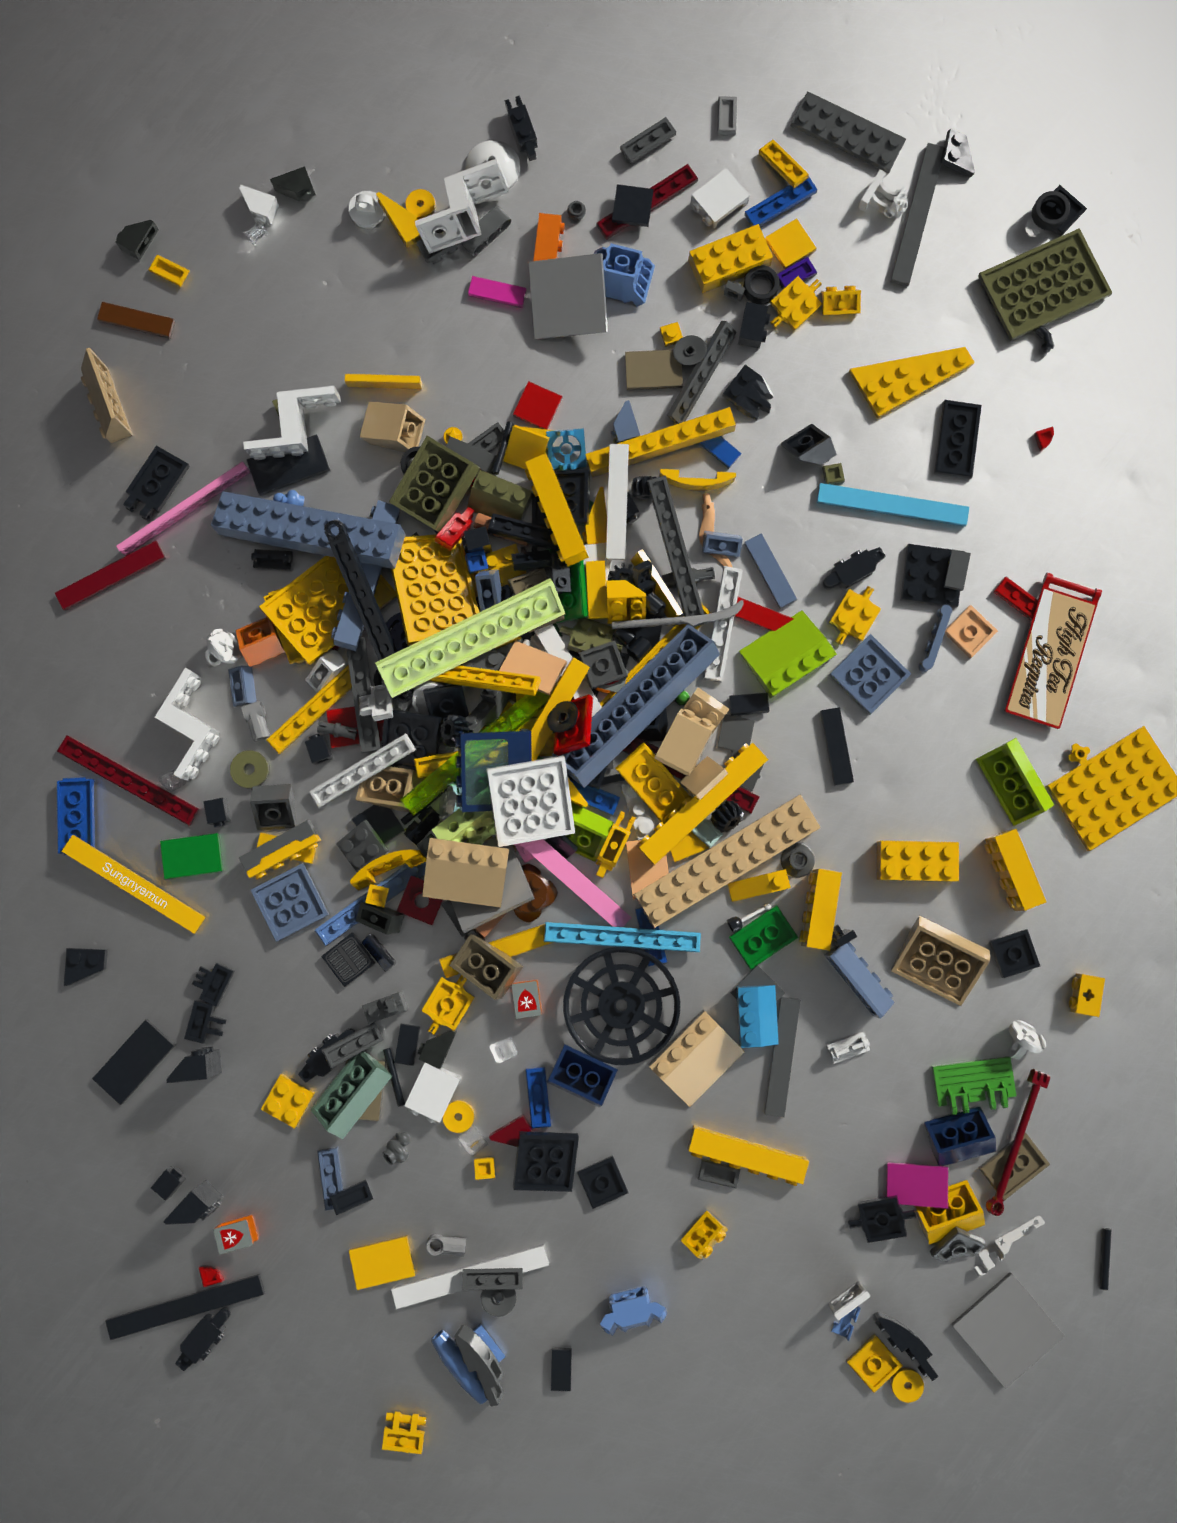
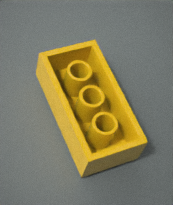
M757 224L689 251L688 262L701 292L705 293L727 284L728 280L733 282L745 277L748 271L756 266L764 265L770 267L773 256L760 226Z
M1017 829L1007 830L986 838L985 849L993 858L992 866L995 872H998L1001 879L999 882L1002 889L1007 892V902L1010 908H1013L1014 911H1026L1046 903Z
M877 841V880L959 881V842Z
M814 869L812 873H809L808 884H811L810 892H807L805 897V903L808 905L807 911H804L802 916V922L805 924L804 930H801L799 935V942H802L801 946L830 951L842 876L841 872Z

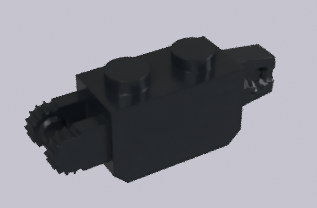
M520 96L515 97L516 105L518 106L512 108L509 99L504 100L509 124L519 152H526L529 161L536 160L535 148H538L537 137L525 104L523 105Z
M878 547L870 551L866 549L863 552L858 550L851 554V558L847 561L842 559L836 562L831 574L822 582L824 589L829 590L837 585L840 588L847 589L872 575L876 569V564L886 557L882 549Z
M354 1028L346 1029L340 1035L338 1033L333 1036L329 1034L322 1041L324 1045L321 1048L317 1049L315 1047L307 1055L309 1057L305 1061L307 1064L298 1074L305 1083L315 1076L324 1077L335 1068L329 1067L321 1050L356 1032Z
M224 1307L215 1316L206 1314L180 1344V1351L182 1353L175 1363L181 1370L185 1371L193 1363L196 1364L199 1359L205 1360L211 1352L209 1347L213 1343L217 1345L225 1336L222 1333L226 1328L224 1323L230 1317L231 1310Z

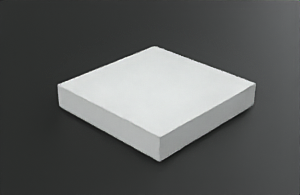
M858 1281L829 1302L828 1306L839 1321L871 1296L861 1282Z

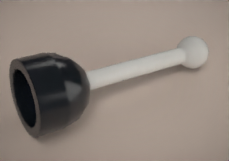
M765 903L762 908L742 919L736 916L731 917L727 920V924L735 934L742 929L744 921L765 910L769 911L771 905Z

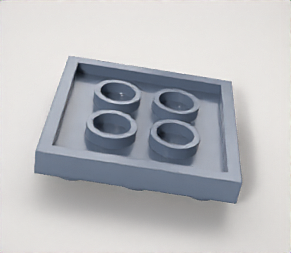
M870 634L829 675L871 715L911 673Z
M304 863L251 889L276 942L329 915Z

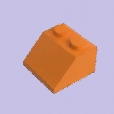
M267 617L236 630L239 649L249 667L259 665L263 661L272 657H278L281 653L285 652L275 626Z

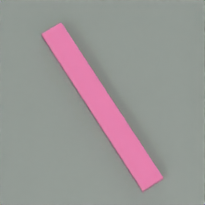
M242 461L119 543L116 547L122 554L127 556L248 475L250 470Z
M544 839L519 843L611 926L624 927L632 918Z

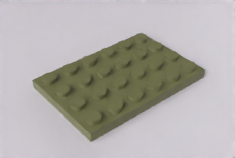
M1080 228L982 271L978 275L1010 341L1034 331L1040 326H1045L1105 299L1113 293Z

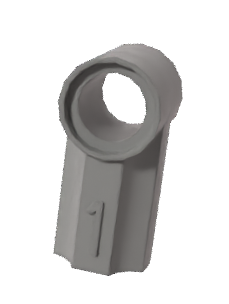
M257 701L242 706V713L245 721L248 722L253 741H260L270 737L262 702Z
M433 1234L428 1238L427 1251L433 1256L450 1255L464 1257L466 1238ZM437 1240L441 1243V1247L433 1249L430 1243Z

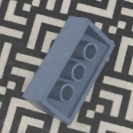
M850 942L841 947L834 946L824 956L874 1017L881 1019L895 1003L891 999L893 994L886 987L883 989L879 984L881 982L880 978L874 972L870 973L866 968L869 965L862 957H857L854 953L856 949Z

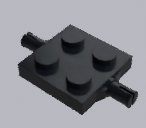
M895 1195L858 1202L860 1219L849 1220L848 1224L850 1229L862 1227L867 1243L907 1237L905 1220L917 1218L915 1209L903 1212L898 1197Z

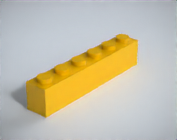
M544 453L526 461V476L529 481H533L532 491L535 497L539 496L540 501L537 503L541 512H545L547 516L544 518L547 528H551L553 534L550 536L554 545L558 544L560 550L557 551L560 561H565L567 566H571L589 558L547 454Z
M694 1125L687 1147L694 1157H710V1161L718 1164L724 1161L729 1163V1166L732 1168H748V1172L756 1175L762 1172L767 1174V1177L770 1179H786V1183L797 1186L798 1183H804L809 1160L805 1157Z

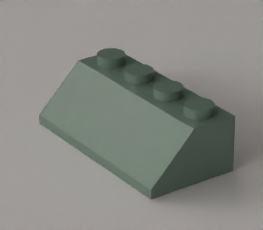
M363 1051L351 1057L311 1108V1111L326 1131L344 1139L388 1083L392 1075L382 1064L366 1051Z

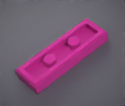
M472 276L468 296L523 308L527 288Z

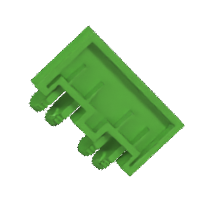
M1009 1056L932 1066L937 1106H946V1096H948L952 1115H957L955 1096L961 1097L964 1114L969 1113L968 1102L986 1100L985 1091H987L991 1110L996 1109L994 1091H999L1002 1108H1008L1007 1097L1016 1096L1011 1057Z

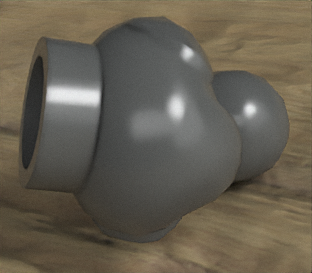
M396 1133V1140H390L386 1145V1150L382 1152L383 1157L390 1165H393L395 1162L402 1163L408 1158L409 1153L405 1152L403 1146L408 1145L410 1142V1137L407 1133Z

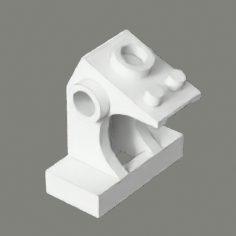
M879 170L861 199L858 209L865 212L868 205H871L883 212L886 217L899 219L902 212H905L908 206L905 188L902 186L900 190L897 189L895 192L886 188L883 184L886 173ZM882 196L892 201L891 204L880 201Z

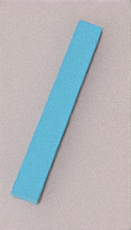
M823 483L819 485L817 503L959 526L967 525L969 514L968 506Z
M545 922L544 942L700 952L701 933L552 922Z

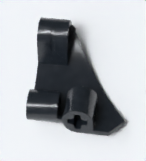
M651 592L646 597L647 619H661L664 617L666 604L654 592ZM662 626L618 629L613 636L627 649L628 654L639 663L660 641Z

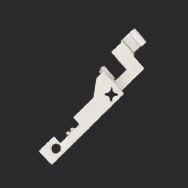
M1041 1216L1035 1217L994 1241V1245L978 1253L983 1262L981 1265L973 1268L977 1275L981 1277L988 1273L990 1269L996 1267L989 1257L990 1254L996 1251L997 1257L1002 1261L1005 1258L1004 1255L1009 1252L1011 1244L1024 1236L1022 1231L1025 1233L1032 1225L1037 1229L1046 1224ZM1034 1221H1038L1039 1224L1035 1225ZM1003 1239L1004 1243L1000 1245V1242L998 1241H1001Z

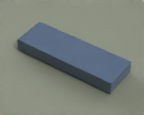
M338 1147L317 1151L325 1211L333 1210L329 1196L343 1190Z

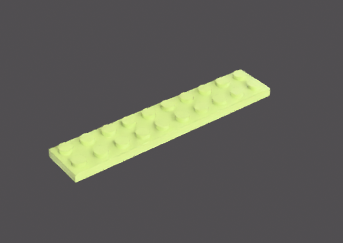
M548 579L377 661L375 664L390 696L393 698L564 615L565 611L553 581Z

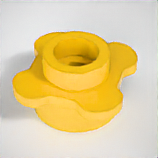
M1077 743L1073 744L1068 758L1071 762H1079L1082 765L1087 761L1086 758L1090 753L1089 747H1081Z

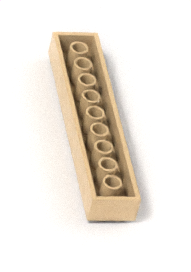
M800 794L633 895L653 928H656L821 827Z

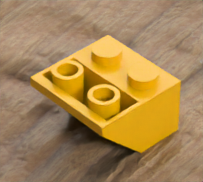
M626 580L606 581L608 624H612L614 621L646 619V593Z

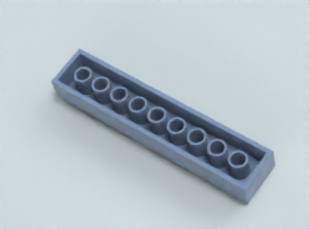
M222 491L211 523L212 528L221 536L334 557L324 528L327 522L339 520L344 524L361 563L392 569L396 568L406 535L400 524ZM332 525V534L338 535L339 527Z
M687 624L592 717L590 746L559 755L565 757L567 774L585 788L720 655L714 641Z

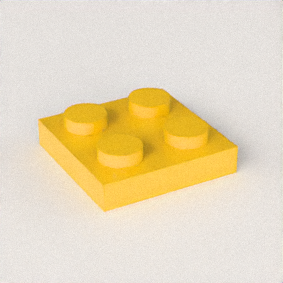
M280 1074L261 1110L295 1129L315 1092Z

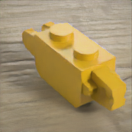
M623 811L620 812L616 823L613 824L597 858L596 864L600 867L596 875L601 878L604 877L607 870L612 871L613 867H615L636 819L632 816L628 821L626 829L619 827L620 822L625 816Z

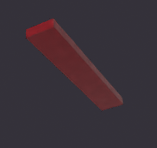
M686 164L650 188L654 189L651 211L698 181V177L689 164ZM613 212L596 223V226L606 240L629 226L628 224L613 223Z
M154 541L55 592V595L62 609L67 610L166 559L159 543Z

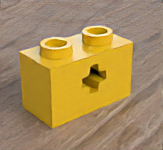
M1076 973L1072 979L1073 995L1069 999L1070 1012L1099 1017L1105 978ZM1083 993H1088V997H1084Z

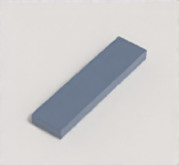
M762 533L745 541L744 544L778 607L781 609L796 601L797 598Z

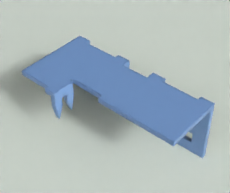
M859 1306L841 1318L840 1323L834 1322L831 1332L844 1336L849 1341L854 1326L850 1324L851 1319L853 1318L856 1323L861 1308Z

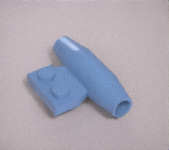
M481 1323L473 1329L489 1347L498 1362L505 1358V1354ZM444 1330L439 1331L431 1339V1342L442 1363L459 1385L479 1404H483L488 1399L485 1397L481 1381L477 1378V1372L468 1371L455 1340Z

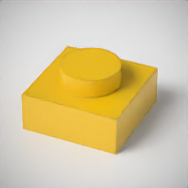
M678 322L660 327L665 347L676 344L678 340L683 338Z
M370 884L365 903L385 907L390 888Z
M494 1157L474 1158L475 1180L495 1178Z

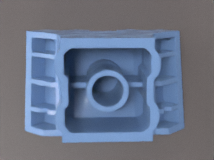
M612 243L607 248L601 247L595 250L594 254H603L606 297L623 301L624 304L630 301L636 306L644 304L655 268L650 259L644 258L642 251Z
M642 1286L611 1294L609 1296L611 1313L604 1316L600 1326L606 1333L613 1336L617 1328L626 1333L631 1328L643 1325L649 1327L653 1319L662 1323L666 1318L667 1311L659 1303H651L647 1287Z

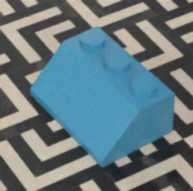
M775 985L736 987L739 1046L741 1048L778 1045Z

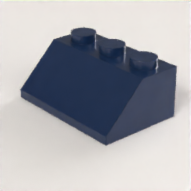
M564 1044L547 1083L595 1106L601 1107L618 1069Z
M981 1107L969 1109V1113L964 1114L962 1111L957 1113V1115L951 1114L924 1122L932 1152L939 1166H946L996 1152V1137Z

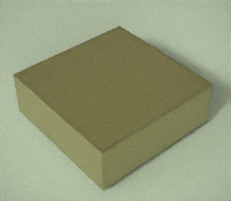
M842 463L822 467L825 484L834 485L845 482Z

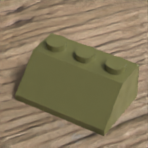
M479 470L471 489L467 508H472L476 514L481 513L492 517L494 513L523 521L533 494L529 489Z

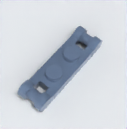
M943 605L936 613L938 621L932 626L931 641L928 640L924 651L927 652L925 659L918 665L921 672H927L934 666L952 613V608L949 605Z

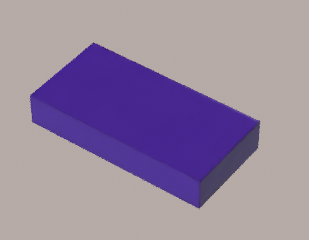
M806 257L777 275L780 286L784 289L797 276L805 282L815 276L817 271L809 258Z

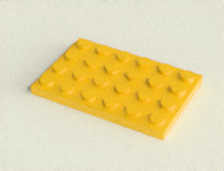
M437 534L404 538L396 568H391L408 645H413L479 613L461 539L450 551L435 542Z
M325 556L261 604L259 608L305 662L311 665L335 646L334 638H331L333 628L338 627V612L340 609L343 610L345 603H342L345 592H349L335 557ZM380 575L374 594L380 610L397 597L396 591L382 575Z
M1142 726L1088 759L1082 765L1080 764L1046 785L1087 851H1091L1176 798L1177 775L1145 726Z

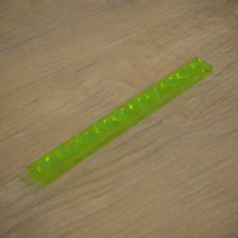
M539 691L536 692L535 696L525 695L482 732L516 731L544 707L550 696ZM505 739L471 740L465 745V772ZM458 752L400 799L413 816L455 782L456 776H459V768L455 766V756H458Z

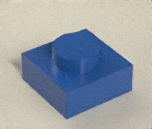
M484 550L465 554L469 574L489 569Z

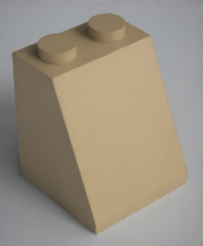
M369 401L360 438L371 445L406 452L412 447L419 446L426 419L408 405Z
M681 708L654 759L689 776L696 767L716 726L706 718L701 719L695 716V713L691 710Z

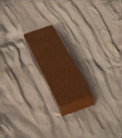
M106 302L101 303L97 317L99 322L170 339L175 324L173 318Z

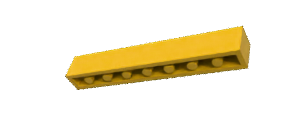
M728 407L618 444H629L628 466L734 432L736 423L731 408ZM610 446L585 454L592 478L609 472Z
M746 743L738 750L739 756L735 759L732 756L724 763L728 774L702 799L699 800L696 796L693 798L691 796L687 797L682 802L684 806L679 811L674 809L668 815L669 820L665 824L660 822L653 829L655 833L651 837L646 835L639 842L641 844L639 847L640 851L653 865L660 861L769 760L754 743L749 746Z

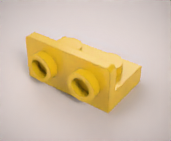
M844 286V290H837V287H826V290L821 291L822 315L861 313V290L856 289V286Z
M706 1210L681 1239V1242L697 1258H707L713 1252L712 1248L715 1244L724 1240L728 1229Z

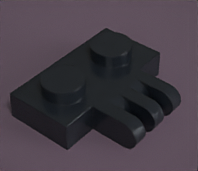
M219 963L215 964L212 971L200 966L199 971L205 973V975L197 973L195 977L202 981L200 983L193 980L192 985L203 990L199 997L200 1000L218 1007L235 971Z

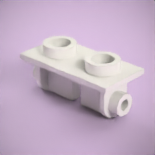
M864 1032L827 1045L834 1064L870 1051V1044L868 1039L865 1038Z

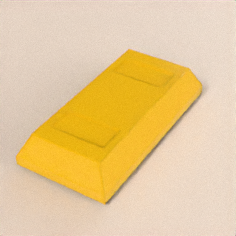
M156 255L148 271L180 287L190 270L159 255Z

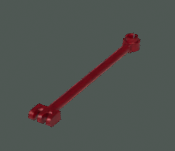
M1031 1069L1027 1079L1033 1085L995 1196L986 1202L987 1211L995 1216L1001 1215L1004 1211L1003 1196L1040 1087L1047 1089L1050 1081V1075L1035 1069Z

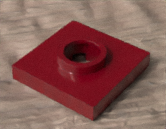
M411 875L396 911L433 925L443 899L429 898V904L425 908L417 907L415 898L417 895L423 894L424 880Z

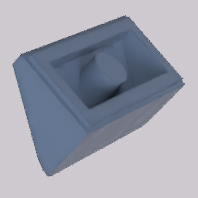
M704 531L702 552L739 557L743 538L740 535Z
M242 665L228 669L233 707L257 702L252 667Z

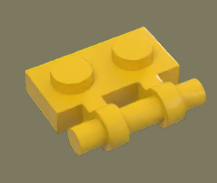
M395 1411V1413L387 1412L386 1421L393 1422V1427L385 1426L382 1450L422 1454L425 1431L417 1430V1426H425L427 1417H422L415 1413L413 1415H405L399 1411ZM400 1423L411 1424V1429L399 1428Z

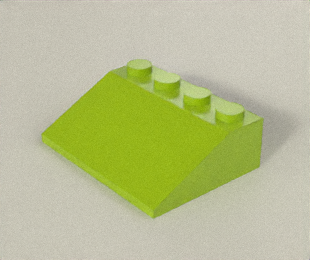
M803 610L792 616L791 618L794 619L776 631L771 630L739 651L765 692L768 693L770 699L837 655L826 637Z

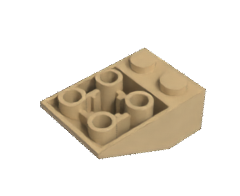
M700 688L696 689L683 708L684 710H691L695 713V716L701 719L706 718L716 726L715 729L729 711V708Z

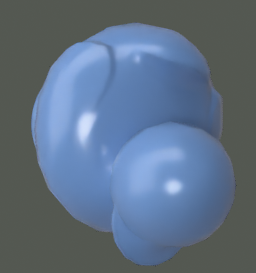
M290 490L285 495L282 493L275 494L273 501L303 506L304 496H300L295 490Z

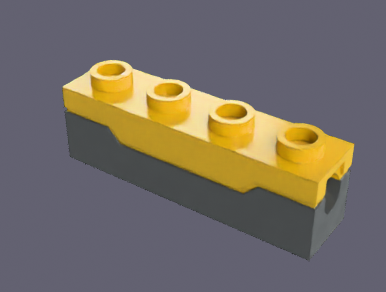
M306 820L239 857V860L248 877H256L258 880L266 876V871L273 868V870L284 866L283 862L289 858L291 861L301 856L300 852L306 849L309 852L317 848V843L321 842V839L312 822Z

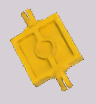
M797 276L770 301V304L777 312V316L770 324H774L773 327L776 328L783 321L793 330L797 329L822 305L814 293L822 285L821 282L818 283L819 280L816 279L808 286Z
M867 586L863 595L848 589L829 620V623L836 626L840 631L835 640L838 644L842 645L847 636L854 637L860 642L863 641L881 608L869 600L874 591L870 586Z
M460 975L456 983L441 977L421 1010L433 1020L427 1030L429 1032L432 1031V1034L435 1035L440 1025L447 1026L455 1031L474 1000L475 996L468 993L463 987L467 981L463 975Z

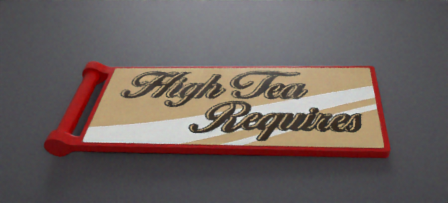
M1048 572L1045 574L1004 710L1006 713L1060 729L1097 604L1102 594L1101 589H1091L1054 577L1053 574ZM1051 583L1091 596L1092 601L1050 589L1049 585Z

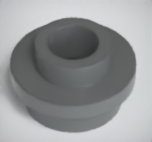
M580 201L570 203L567 208L568 216L573 220L582 219L586 213L584 204ZM577 209V210H579L580 212H579V213H574L573 211Z

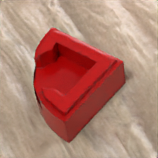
M1053 426L1034 433L1040 451L1044 450L1051 443L1054 436Z
M211 1266L199 1267L203 1287L224 1281L222 1274L216 1268Z

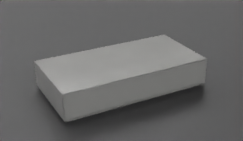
M719 96L717 134L736 135L737 97Z

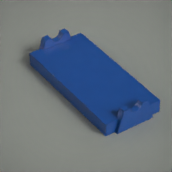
M81 777L63 778V780L57 781L58 854L66 855L62 850L72 835L77 836L95 848L94 779Z

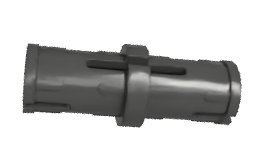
M319 721V726H317V733L334 735L336 738L339 736L351 738L353 740L357 737L355 734H357L358 728L356 727L353 728L343 726L341 723L333 724Z

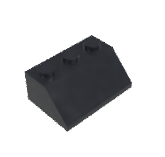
M213 1046L191 1051V1055L184 1057L166 1079L167 1083L203 1080L220 1074V1049L214 1050Z
M206 1180L190 1191L163 1222L168 1225L196 1223L199 1219L203 1221L221 1205L219 1201L223 1195Z

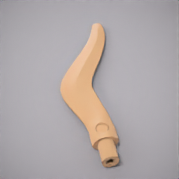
M710 493L702 494L704 503L702 504L703 519L699 532V541L702 547L704 531L714 532L715 510L714 503L710 499ZM709 553L723 566L732 567L726 555Z

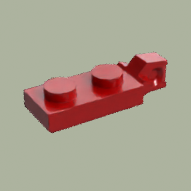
M468 507L462 514L455 513L436 535L435 542L451 551L463 537L464 531H468L473 523L471 519L475 510Z

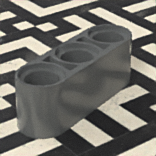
M499 206L494 207L479 220L481 235L463 241L461 245L472 256L478 255L507 229L511 219Z

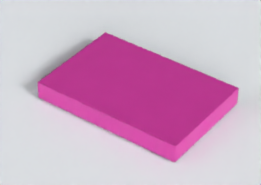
M888 1162L887 1197L897 1195L901 1205L948 1209L949 1167Z

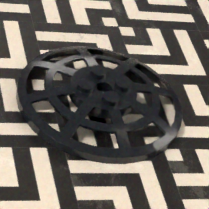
M612 947L594 953L575 969L565 989L563 1013L570 1035L585 1053L604 1063L631 1065L651 1058L667 1045L678 1025L680 996L671 973L657 958L636 948ZM617 952L632 953L643 957L638 967L628 964L614 965L611 954ZM604 956L606 967L595 973L588 982L578 977L580 972L589 963ZM650 961L663 972L671 987L659 990L654 979L645 972ZM616 970H628L635 973L630 982L618 980ZM606 973L609 974L611 984L604 990L593 985L601 976ZM641 977L650 984L653 992L642 995L641 991L636 987ZM576 984L584 988L581 998L582 1013L570 1016L569 999L571 989ZM589 992L599 997L598 1008L587 1011V998ZM673 995L674 1014L671 1025L668 1027L659 1022L662 1013V997ZM621 999L627 1002V1008L623 1011L616 1008L617 1001ZM656 999L655 1017L652 1018L644 1013L645 1002ZM601 1015L602 1019L607 1023L602 1034L593 1026L590 1018ZM584 1020L589 1031L598 1038L594 1049L588 1047L581 1040L574 1029V1023ZM640 1020L650 1025L644 1033L637 1037L634 1036L632 1026ZM613 1028L625 1029L627 1040H615L608 1037ZM655 1028L666 1034L654 1048L640 1055L637 1043L646 1039ZM605 1043L613 1046H629L632 1057L612 1058L600 1053Z

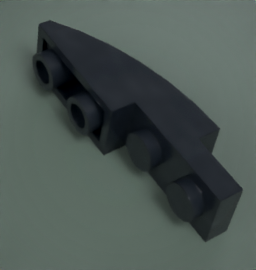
M876 1312L874 1315L878 1320L875 1323L881 1332L886 1330L890 1336L887 1340L894 1349L898 1347L901 1353L906 1351L912 1361L916 1359L920 1364L917 1368L924 1378L929 1376L932 1381L939 1376L927 1361L933 1354L922 1340L896 1319Z

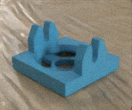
M584 428L546 431V436L550 437L547 446L548 458L553 469L566 470L587 467ZM559 436H563V442L560 446L553 447L555 440ZM568 436L575 437L580 445H572L569 442ZM565 443L570 444L572 447V451L569 454H564L561 451V446ZM574 451H580L578 458L570 463V455ZM553 453H561L564 456L565 463L558 461Z

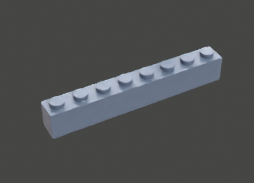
M378 500L377 505L372 507L370 517H373L372 519L397 524L400 509L393 504ZM360 562L374 595L383 567ZM345 592L342 601L345 605L343 610L340 609L338 612L337 620L339 624L338 627L333 628L331 638H334V645L357 651L364 625L350 592Z

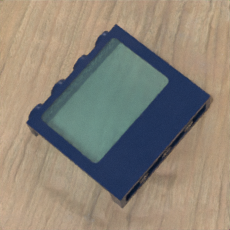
M529 729L463 733L458 731V736L455 737V748H458V756H455V766L459 768V776H456L455 779L456 788L459 787V795H456V806L462 812L492 811L486 769L532 761L531 731Z

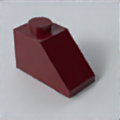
M522 1114L492 1132L489 1138L491 1141L517 1147L519 1131H534L525 1115Z

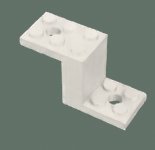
M497 159L444 178L450 208L415 221L416 228L429 254L481 235L475 205L509 193L508 185ZM484 180L490 181L488 184L481 183ZM439 229L444 230L442 233L435 232Z
M335 386L277 392L282 438L243 442L244 450L255 460L265 459L266 456L281 458L284 457V454L291 453L293 456L303 455V452H308L303 407L315 409L318 405L333 407L337 403H341L340 395Z
M185 668L155 715V718L194 740L174 772L175 776L191 781V779H195L198 775V768L201 763L208 759V752L211 747L218 743L220 732L182 710L183 707L189 704L191 700L190 695L198 689L201 684L200 679L202 678Z

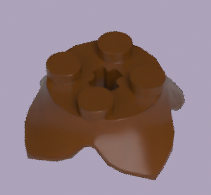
M528 863L521 867L531 890H533L535 899L513 910L519 919L529 923L541 915L544 907L550 906L555 901L558 891L554 883L545 879L536 866Z

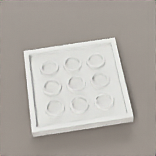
M564 756L486 769L498 847L575 833Z

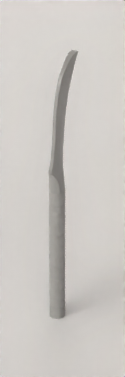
M743 600L727 609L704 615L612 622V629L680 624L696 626L705 622L724 620L736 615L742 609Z

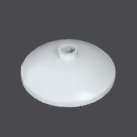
M489 140L476 145L470 151L466 159L465 170L489 162L492 159H497L508 188L510 189L517 182L520 175V161L515 150L508 144L497 140ZM484 180L481 183L488 184L490 181Z

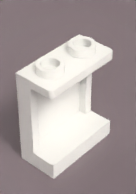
M725 168L691 195L690 205L696 213L698 212L702 216L705 225L710 226L714 230L718 222L739 206L741 208L745 207L748 204L750 195L729 170Z
M424 1063L404 1106L408 1108V1112L414 1115L420 1113L426 1116L425 1119L434 1124L436 1121L440 1123L462 1077L443 1068L439 1069Z

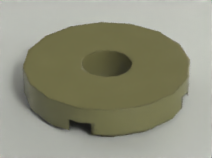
M253 750L243 751L232 760L230 774L235 783L249 789L253 786H259L266 781L269 774V764L259 752ZM249 764H252L255 768L251 775H247L245 772V767Z

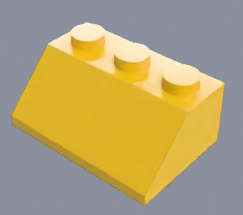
M967 1180L948 1186V1209L914 1206L920 1226L929 1245L941 1241L955 1227L970 1231L985 1225L984 1212Z

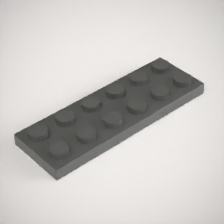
M808 91L790 125L887 173H890L906 141V138Z

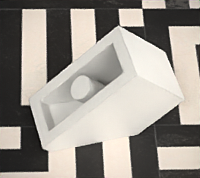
M240 185V191L254 220L260 224L267 223L271 225L279 207L276 197Z
M333 650L319 658L305 681L318 693L345 668L347 662L336 650Z

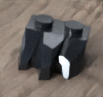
M747 365L743 366L722 395L736 405L738 411L752 419H758V410L770 413L771 404L766 399L773 398L772 392L762 376Z

